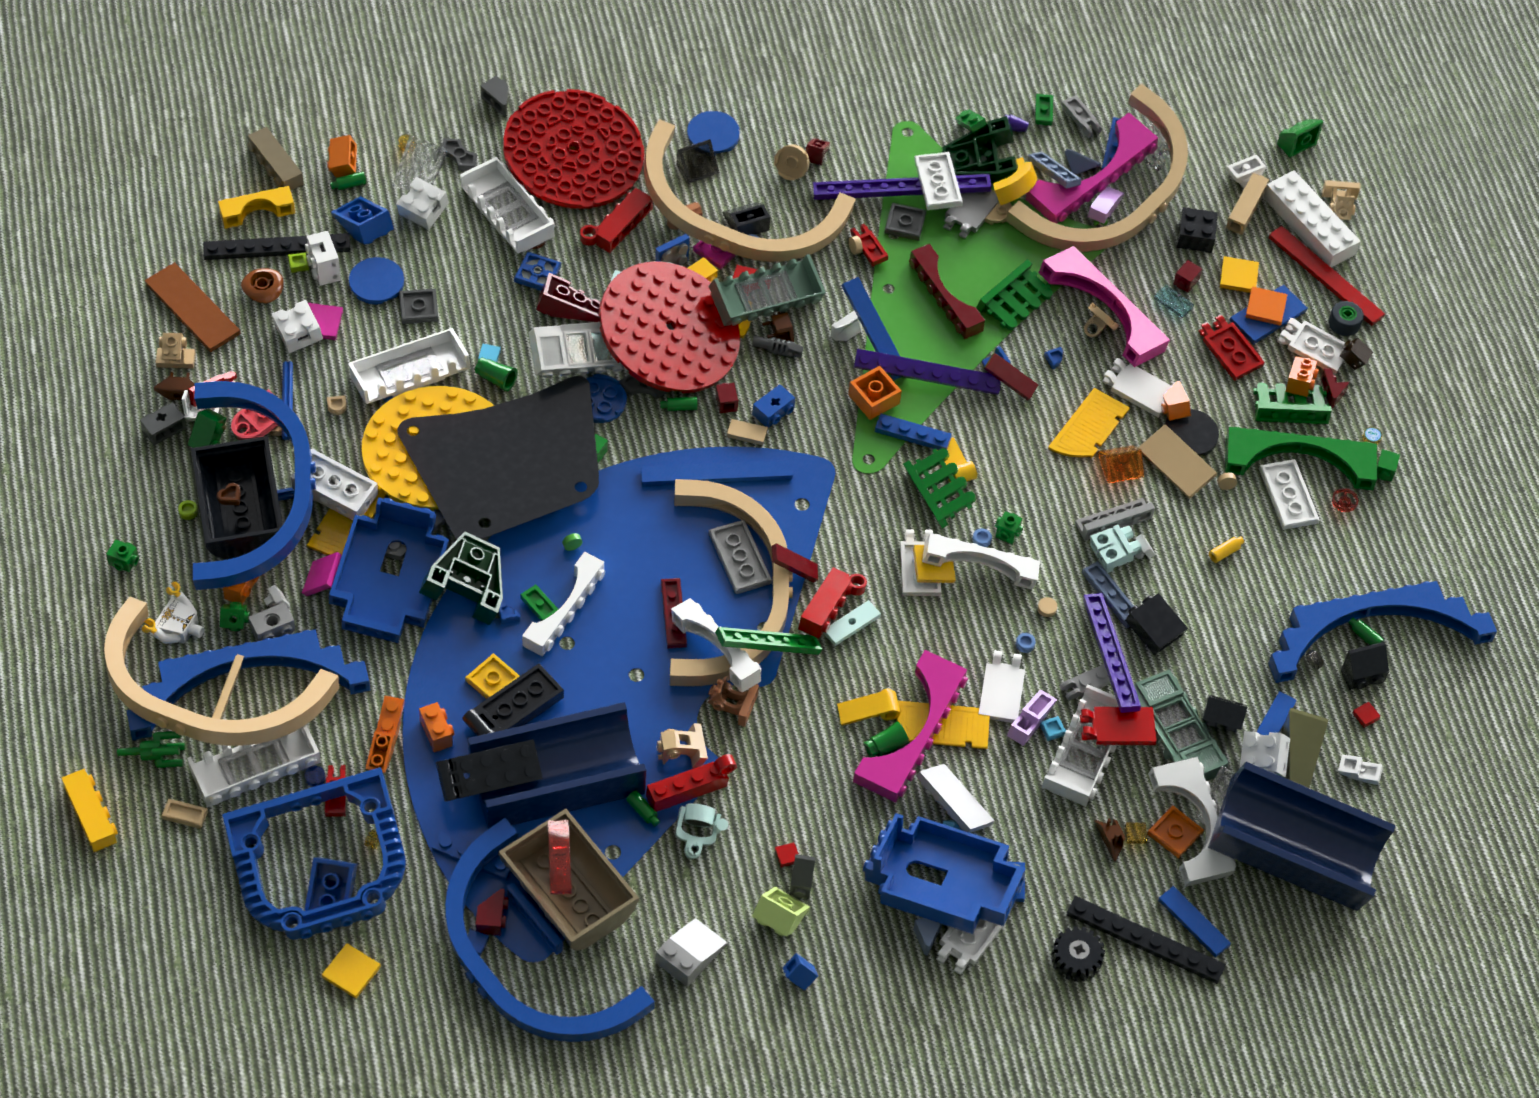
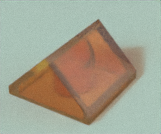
M1131 445L1097 452L1108 483L1144 477L1142 450Z

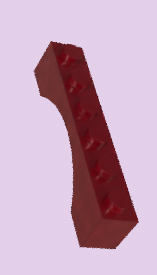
M927 244L912 250L909 259L910 267L915 269L920 281L925 283L928 292L935 297L938 306L945 311L947 319L955 325L957 333L961 334L964 339L983 332L985 320L976 307L958 300L943 285L938 273L939 256L933 247Z

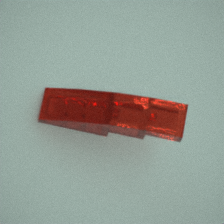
M569 820L548 821L550 894H572Z

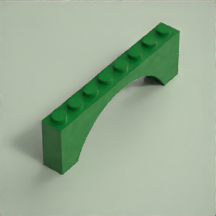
M1240 427L1228 428L1225 444V473L1243 476L1254 463L1265 457L1280 453H1301L1315 456L1332 464L1349 479L1355 489L1374 490L1377 482L1376 443Z

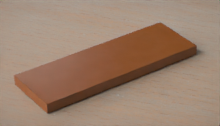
M175 262L145 280V285L210 353L241 334L240 329Z

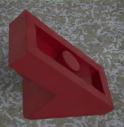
M813 138L806 145V153L810 163L823 164L825 152L829 149L830 142Z
M1325 368L1320 380L1323 390L1327 392V403L1333 409L1346 393L1349 382H1337L1332 369Z

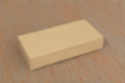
M731 419L727 438L763 445L768 427Z
M168 799L162 813V819L201 829L208 809Z

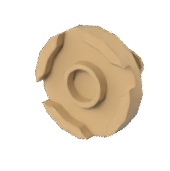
M786 145L778 150L775 155L774 165L779 171L778 174L784 179L791 181L799 179L809 169L810 161L808 154L798 145Z
M1093 302L1089 305L1088 309L1094 315L1084 326V332L1087 336L1091 338L1097 337L1107 325L1114 331L1119 327L1112 318ZM1089 325H1097L1098 330L1095 334L1088 333Z

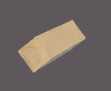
M1255 173L1251 175L1228 218L1226 229L1243 235L1264 195L1266 185L1269 182L1268 178Z

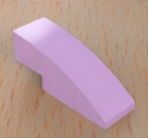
M1108 186L1091 205L1088 217L1104 224L1118 206L1124 193Z
M1040 690L1022 709L1020 716L1012 723L1007 736L1024 746L1039 728L1041 721H1044L1057 699Z

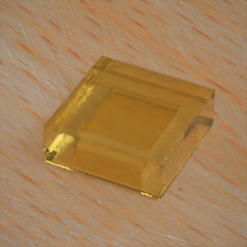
M1126 822L1127 844H1147L1146 822Z

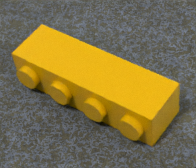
M84 768L62 777L64 789L93 852L116 844L115 835L118 834L114 823H109L108 819L111 818L107 807H102L101 805L103 799L99 790L95 791L93 788L96 784L92 775H87Z

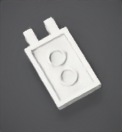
M1290 318L1285 330L1282 331L1277 341L1282 345H1289L1287 349L1297 355L1317 361V365L1321 368H1331L1334 375H1336L1344 362L1340 354L1343 351L1342 347L1345 342L1305 320L1301 324L1294 318Z
M1116 358L1113 362L1112 371L1108 370L1105 373V378L1102 382L1112 386L1111 392L1159 418L1162 414L1161 403H1164L1163 395L1172 386L1137 366L1133 367L1130 363L1126 366L1121 359Z
M906 530L905 541L900 542L902 596H941V583L917 582L913 555L914 545H924L929 534H933V530H925L924 542L914 541V530Z
M994 651L992 664L986 663L979 714L988 715L992 720L1013 723L1018 718L1025 670L1019 669L1022 655L1014 654L1012 665L1001 663L1002 651Z
M980 919L973 934L950 927L940 940L939 944L943 947L938 952L939 956L936 960L944 964L950 954L959 959L955 964L954 971L961 975L968 963L972 965L977 963L1003 926Z

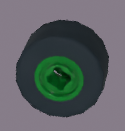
M1342 301L1335 304L1332 308L1328 323L1330 328L1338 335L1352 336L1359 331L1364 314L1357 304Z

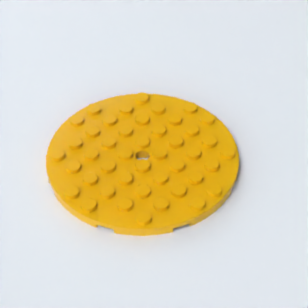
M449 386L416 388L397 395L375 412L365 428L362 438V459L368 477L377 482L379 491L382 490L395 502L409 503L414 507L428 508L431 511H434V509L439 510L398 436L399 425L404 420L413 417L457 414L485 409L494 405L478 394ZM410 426L407 429V433L411 436H416L420 432L416 426Z

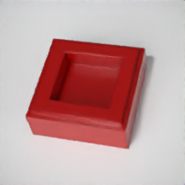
M1370 702L1361 705L1352 712L1364 728L1378 721L1381 717Z
M794 842L775 847L780 867L794 865L795 854H798Z

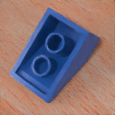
M361 196L331 211L332 216L356 241L364 245L372 243L376 238L385 236L394 229L389 210Z
M314 857L305 912L351 898L358 863Z

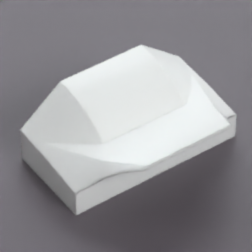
M1256 154L1227 166L1226 171L1236 182L1245 188L1253 173L1262 175L1266 166Z
M855 311L832 325L831 337L835 341H847L861 332L862 324Z

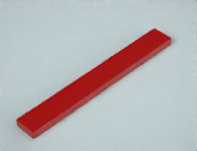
M1283 226L1269 234L1268 238L1340 300L1357 304L1362 309L1363 319L1368 324L1373 326L1384 318L1385 313Z

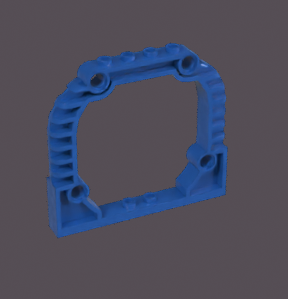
M381 767L222 814L243 900L248 912L260 924L275 931L285 932L289 939H307L320 932L327 933L340 926L346 927L360 920L372 919L373 916L384 912L386 908L385 901L395 893L396 888L403 880L406 858ZM346 795L348 802L360 807L364 820L369 824H375L383 853V867L378 879L363 885L355 897L306 912L295 906L277 909L265 897L257 859L264 853L261 838L269 827L268 818L291 811L296 812L311 805L317 806L324 801ZM256 844L254 847L249 848L250 845ZM378 900L376 903L370 904L371 901ZM297 924L296 927L289 928L291 925Z

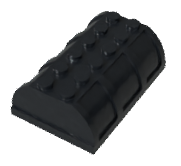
M268 436L191 448L207 550L218 558L228 560L245 555L265 544L283 525ZM236 483L240 486L241 491L240 504L222 505L218 502L217 493L225 489L228 484Z

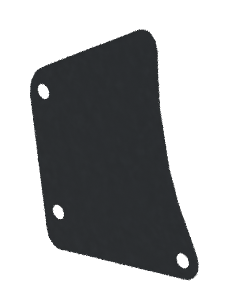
M582 376L569 377L531 395L485 409L457 414L413 417L404 420L398 427L399 438L455 539H458L464 532L483 539L589 498L599 484L590 384ZM410 426H416L420 432L416 436H411L407 433V429ZM578 482L586 483V491H576L575 484ZM482 518L490 519V527H480L478 524L479 520Z

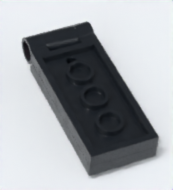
M538 663L478 706L467 711L462 720L477 736L523 726L563 699L564 689Z
M534 739L435 762L444 802L543 779ZM465 773L469 775L467 779L464 778Z

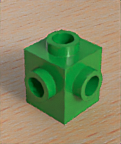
M1005 511L1003 516L998 517L995 523L997 528L995 538L1013 545L1016 537H1020L1024 527L1021 526L1023 518Z
M115 539L106 553L108 565L113 566L119 571L130 572L139 561L137 548L129 542L124 543Z
M241 602L223 604L220 608V628H229L230 631L244 629L246 623H249L248 617L250 616V611H247V605H242Z

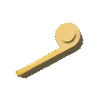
M954 437L951 438L947 448L949 458L944 462L946 465L949 463L957 465L958 472L953 475L954 478L964 477L967 482L977 479L975 465L972 461L966 462Z
M883 689L878 693L837 704L842 726L880 716L883 720H894L900 716L897 695L891 689Z

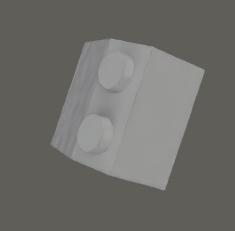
M695 918L672 935L656 951V964L688 987L722 951L727 942Z

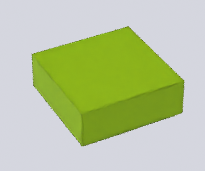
M306 252L288 255L291 273L309 270Z

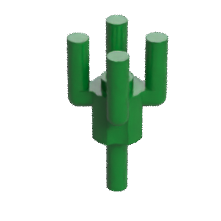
M174 731L154 732L153 740L140 742V747L117 748V756L140 755L142 761L155 760L157 768L184 767V759L164 760L163 758L166 755H179L180 751L186 750L185 742L163 744L162 739L182 738V735Z

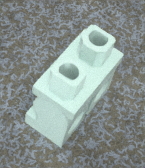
M1116 525L1113 528L1090 536V546L1107 573L1112 572L1113 568L1133 561L1134 555L1142 550L1138 540L1131 543L1128 542V539L1133 538L1134 535L1130 526L1120 528L1119 525Z

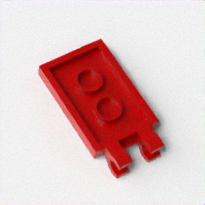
M1220 315L1215 318L1216 322L1213 323L1217 330L1213 331L1207 322L1201 325L1202 329L1199 330V333L1204 337L1203 342L1234 381L1264 366V360L1233 322L1228 324L1225 318Z
M1094 707L1093 711L1081 709L1080 723H1092L1093 728L1083 726V732H1081L1082 740H1096V745H1156L1153 707H1141L1140 711L1121 713L1119 707Z

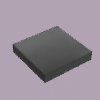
M892 203L884 233L919 241L927 210Z
M436 288L399 291L402 324L439 321Z

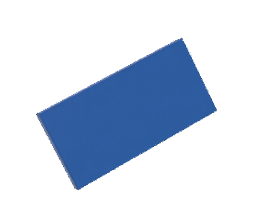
M1284 284L1274 290L1275 292L1288 294L1281 326L1245 318L1247 307L1230 317L1229 321L1233 322L1253 345L1286 325L1290 318L1295 319L1307 312L1308 308Z

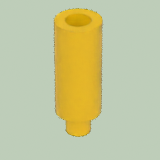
M1233 537L1209 551L1210 559L1217 563L1241 549L1244 539L1242 537Z

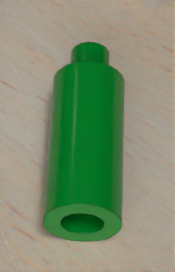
M364 172L335 178V181L330 182L331 189L337 188L339 191L367 184Z
M697 397L667 398V401H660V409L667 408V411L697 410Z
M1353 617L1348 622L1352 626V631L1367 644L1373 645L1384 642V639L1361 619L1357 621Z
M633 791L627 797L626 801L647 824L652 823L653 826H657L660 823V820L657 818L658 813L638 791Z

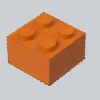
M878 366L852 380L849 384L848 395L868 419L871 420L899 405L902 391L881 366Z

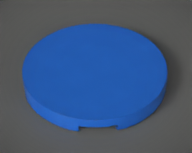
M706 111L692 118L688 124L687 136L692 147L697 151L707 155H716V153L729 152L735 148L739 141L740 129L738 123L730 115L719 111Z
M381 257L368 258L353 267L349 275V286L360 301L368 304H383V302L399 296V291H402L404 287V274L399 265L392 260Z
M594 374L592 377L586 378L590 384L593 422L606 423L618 418L623 413L627 403L626 392L619 384V381L603 374Z

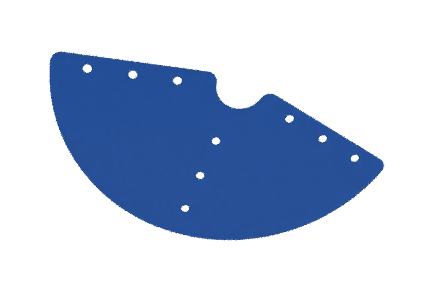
M705 447L649 455L599 470L598 487L589 498L496 533L487 540V542L500 548L503 591L501 604L517 610L520 615V621L501 624L500 618H494L490 625L472 617L476 602L447 589L430 616L419 641L408 678L403 711V753L411 800L425 840L448 882L458 861L432 850L440 832L442 831L472 844L488 828L478 794L444 802L435 762L469 754L468 738L477 735L467 726L462 718L467 711L478 706L486 698L465 681V677L494 653L520 676L539 663L564 689L563 699L527 724L625 702L633 747L639 764H645L647 789L649 784L694 769L688 755H680L678 758L669 759L663 764L662 759L658 760V755L661 752L659 753L656 749L657 741L660 740L661 732L667 729L688 731L694 723H697L700 707L710 696L708 693L712 685L670 686L671 659H708L724 655L713 643L691 632H686V648L667 649L661 579L680 578L683 602L691 598L695 603L700 604L703 611L710 615L719 627L757 630V626L762 622H767L772 609L773 571L768 549L760 536L747 524L772 579V584L735 594L708 532L710 529L741 521V519L727 512L708 507L674 506L675 484L642 486L641 466L791 460L793 479L716 483L734 488L758 502L778 524L786 541L787 549L810 560L835 478V468L829 460L799 452L757 447ZM578 482L575 484L576 491H586V483ZM804 498L809 501L810 506L807 510L801 511L795 507V501ZM573 533L579 534L583 541L582 545L572 551L565 550L562 544L563 539ZM586 552L604 561V570L606 572L603 579L597 581L592 594H588L583 606L575 611L573 620L570 623L567 622L564 626L562 635L556 637L551 650L546 651L542 657L523 647L522 635L532 622L538 623L540 620L521 600L520 594L536 584L553 604L560 609L574 589L577 577L574 576V565L582 554ZM793 573L792 582H789V587H793L792 598H789L787 619L782 633H789L805 578ZM564 637H570L575 641V645L570 650H564L559 645L560 640ZM771 651L759 663L761 667L759 687L766 686L775 679L783 652ZM632 669H640L644 672V678L639 682H634L629 678V672ZM730 680L727 681L732 686L734 685ZM438 702L440 708H444L447 714L446 722L448 725H452L455 735L452 736L453 746L434 753L421 725L419 708ZM680 741V744L688 745L685 741ZM706 747L708 759L704 762L703 765L715 762V760L718 759V757ZM465 773L464 778L467 779L469 775ZM645 790V794H642L641 796L648 802ZM698 797L658 811L657 818L660 820V823L657 826H653L652 823L647 824L626 801L627 798L570 811L569 813L604 855L608 846L615 845L620 848L621 855L619 858L614 860L607 859L619 874L624 877L677 820L679 808L693 803ZM553 816L515 824L512 827L516 830L519 839ZM480 871L471 885L465 903L475 917L477 916L478 905L500 889H505V897H507V886L514 883L562 941L565 940L556 926L547 919L544 911L532 896L523 889L520 881L512 871L506 881ZM509 899L508 910L504 909L503 916H507L506 928H502L501 936H494L524 961L540 962L545 960L552 954V949Z

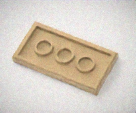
M1166 424L1138 447V451L1189 499L1217 476V472Z
M237 654L235 656L212 718H223L240 673L244 658L242 655Z

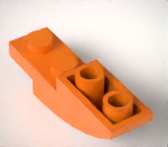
M384 696L366 770L381 767L383 773H386L401 726V716L405 704L404 699Z

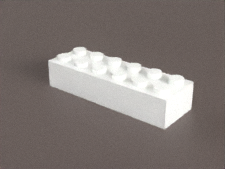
M1295 170L1266 185L1263 198L1326 264L1333 267L1357 254L1361 241Z

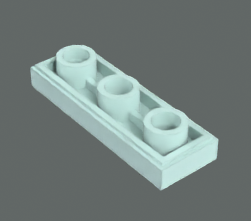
M868 600L831 624L826 633L823 632V634L834 646H837L878 619L881 613Z

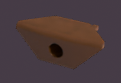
M779 311L775 315H770L772 321L762 323V326L770 325L774 333L767 335V338L776 337L777 339L780 338L781 340L794 342L793 326L787 312L780 313Z
M171 372L169 377L154 386V391L168 400H182L184 391L195 386V384L189 379L190 373H187L186 377H173L174 372Z
M1110 818L1107 820V824L1095 820L1098 831L1113 861L1116 862L1123 848L1125 835L1117 820L1113 819L1112 825H1110Z

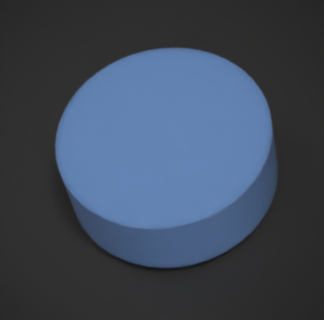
M977 529L973 533L972 541L974 544L982 547H988L991 544L992 534L987 529Z
M1021 633L1016 639V648L1023 653L1031 652L1036 643L1034 636L1029 633Z

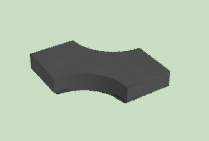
M443 138L442 156L453 159L459 171H468L476 167L477 154L466 150L462 146L461 139Z
M630 374L621 379L619 383L630 396L645 393L658 399L668 393L650 387Z

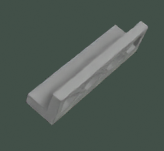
M1141 498L1075 520V525L1084 541L1090 539L1091 535L1113 528V526L1119 525L1120 528L1152 519L1155 507L1152 502L1146 504L1144 499Z

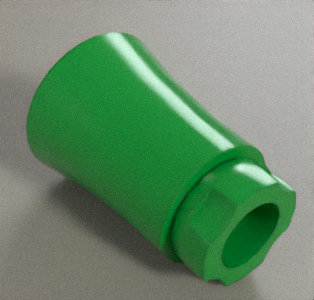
M483 357L478 360L475 366V373L505 392H508L514 386L518 376L517 368Z
M896 721L887 729L864 742V748L870 758L880 757L904 748L910 742L903 726Z

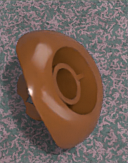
M269 268L253 270L241 282L243 292L259 303H270L276 300L281 295L284 285L282 275L277 270Z

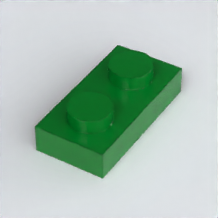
M1036 94L1035 125L1052 126L1053 95Z
M970 109L961 112L955 118L958 125L971 132H975L987 124L984 117Z
M536 584L520 594L521 600L540 621L545 620L559 610Z

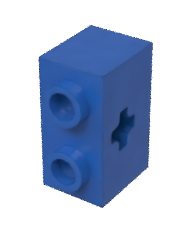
M779 384L753 404L752 415L765 427L769 428L771 425L777 424L786 414L789 415L793 412L795 397Z

